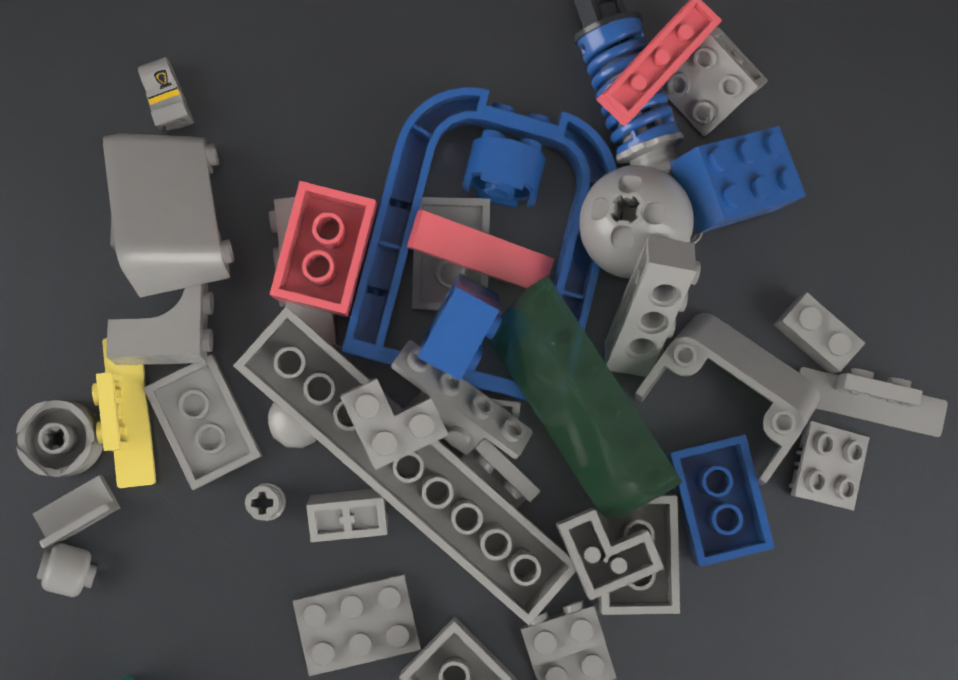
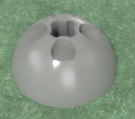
M625 166L605 174L587 193L579 216L580 235L587 253L599 267L615 276L630 279L648 235L683 242L690 241L694 222L693 209L686 191L669 174L650 166Z

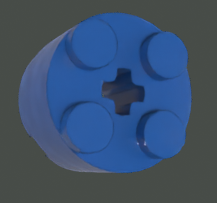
M484 130L482 137L475 139L472 143L462 188L468 193L469 187L477 190L476 198L490 199V203L517 208L518 201H527L526 207L535 205L546 161L545 156L541 153L542 145L535 140L521 139L519 142L505 138V135L501 132Z

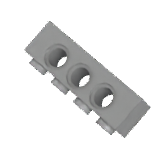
M653 235L647 236L604 341L605 370L647 377L655 363L664 353L666 338H672L678 312H683L686 308L688 289L691 284L696 285L699 279L701 263L696 261L694 243Z

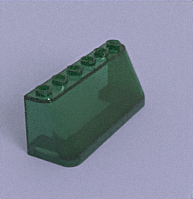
M548 275L528 287L501 315V318H503L493 338L490 339V342L598 512L609 519L622 518L681 484L682 480Z

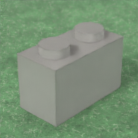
M808 292L797 297L773 324L826 372L832 374L841 372L865 344L863 340Z

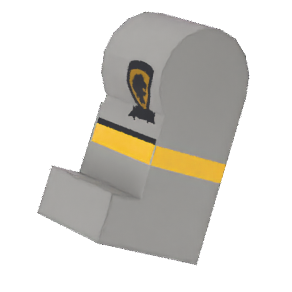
M164 57L139 66L138 72L146 90V97L152 111L151 115L155 126L163 134L194 124L195 122L168 58Z

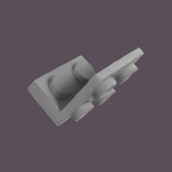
M717 27L666 81L661 91L667 94L671 102L703 136H707L745 99L766 84L768 80L729 37Z
M485 437L467 456L463 454L460 457L461 460L516 508L526 499L531 502L540 492Z

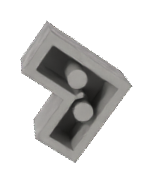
M377 377L340 395L375 470L448 436L447 430L430 396L393 413Z
M593 508L556 523L589 600H593L665 569L650 533L645 529L609 543L597 512Z

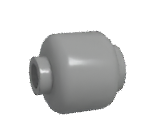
M57 543L51 550L45 549L36 578L42 580L41 585L45 591L68 597H76L81 593L83 587L91 588L97 566L90 564L91 553L88 550L64 543Z

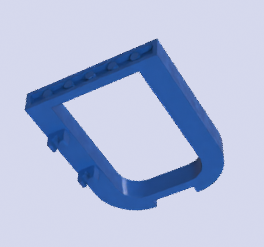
M466 87L441 92L429 98L415 109L405 122L396 141L340 353L391 366L401 352L383 347L409 249L407 244L421 204L435 146L439 138L448 130L464 125L495 130L519 139L535 140L541 145L562 153L571 164L576 180L575 194L527 383L524 384L474 371L472 374L465 371L462 378L476 389L556 410H565L601 268L592 260L583 245L579 229V216L583 201L591 187L605 174L617 169L613 155L596 130L580 118L564 111L559 114L555 123L551 124L550 118L541 114L529 113L527 117L514 113V108L506 104L493 103L492 106L486 105L490 90Z

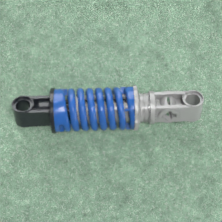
M573 0L583 25V29L577 32L573 39L575 45L582 51L584 63L588 65L587 73L589 77L593 78L591 84L593 89L597 91L596 99L649 44L648 40L644 39L646 36L642 25L643 18L641 13L638 11L626 12L623 0ZM663 86L625 127L603 106L601 107L602 116L607 118L605 122L607 130L613 132L610 137L611 142L614 145H618L615 147L617 164L654 167L675 179L669 163L677 159L675 147L684 141V136L672 115V107L664 105L668 102V96L665 92H659L663 89ZM694 227L689 243L695 244L701 239L702 233L696 234Z

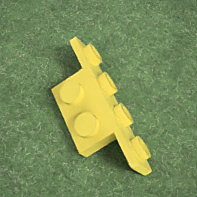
M107 338L102 341L105 373L96 374L97 383L92 385L93 401L95 406H99L101 421L96 423L97 440L99 444H103L104 451L114 452L118 488L152 485L156 483L148 397L143 389L146 387L144 365H115L106 357Z

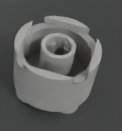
M49 400L37 403L29 408L18 422L16 430L18 456L27 468L39 475L65 477L80 474L89 469L102 452L103 444H99L96 436V423L100 420L90 408L78 402ZM57 432H64L63 440L65 442L63 445H57L60 440Z

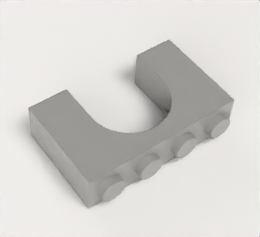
M111 216L110 246L116 251ZM208 283L186 287L178 303L163 315L141 319H108L106 357L115 365L207 363V352H212L213 332L212 329H207L208 315L214 312V297L212 292H208Z

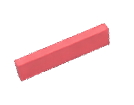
M689 0L597 98V101L625 127L720 24L722 19L702 0Z
M424 210L417 211L407 248L536 294L545 293L554 258Z

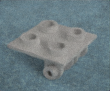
M813 421L807 422L805 429L801 432L802 437L799 448H803V450H796V454L800 455L801 459L800 462L794 461L793 464L799 468L798 470L794 469L792 482L788 486L792 488L791 496L854 511L870 437Z

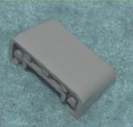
M129 133L103 136L116 254L123 273L138 296L141 298L230 278L228 263L234 262L233 251L229 239L222 240L218 231L210 174L214 172L213 166L219 165L215 144H208L205 137Z

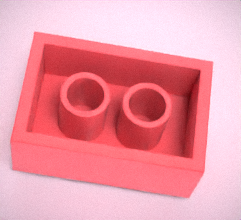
M299 181L270 295L276 300L350 318L378 211L376 200Z

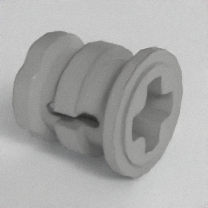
M270 483L260 484L253 488L245 499L246 511L257 520L269 521L276 519L282 514L286 505L285 494L281 488ZM264 492H266V497L273 499L274 502L273 506L266 509V513H264L263 506H257L256 503L258 498L263 497Z

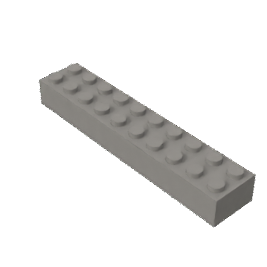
M285 307L233 365V367L528 625L576 572L572 560L565 550L440 440L375 470L340 398L342 393L371 379L289 307ZM384 392L393 413L403 409Z

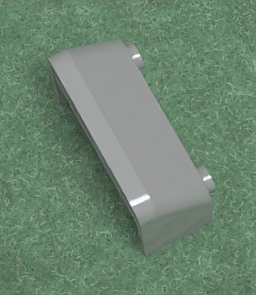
M708 313L698 314L686 324L667 347L636 391L635 399L642 403L666 368L679 376H691L701 369L707 359L773 403L763 418L764 432L769 439L779 445L757 477L758 484L762 486L772 476L818 406L820 399L819 390L811 380L716 316Z

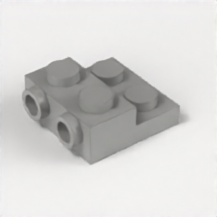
M577 600L563 605L562 613L548 616L547 611L540 612L530 625L520 626L537 680H612L617 678L597 613L592 603L585 605L584 600Z

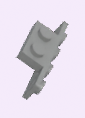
M409 340L391 365L393 370L420 389L408 406L430 396L448 433V436L443 439L466 456L485 437L509 456L517 459L523 452L533 431L463 378L458 380L419 359L420 346Z
M802 367L798 371L817 386L820 394L819 403L816 407L818 410L933 437H940L942 434L948 402L922 395V390L911 388L912 382L909 380L888 377V382L873 379V372L851 368L850 373L840 375Z

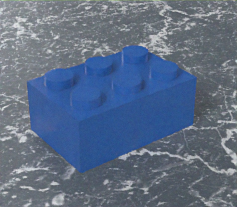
M779 126L698 146L669 163L675 180L683 187L690 199L694 217L693 227L696 234L779 210L806 196Z
M459 272L423 337L418 358L458 380H461L465 371L472 374L483 355L481 351L483 349L484 337L492 339L503 319L501 318L502 307L499 306V294Z
M746 434L735 435L665 453L693 564L702 567L775 548Z

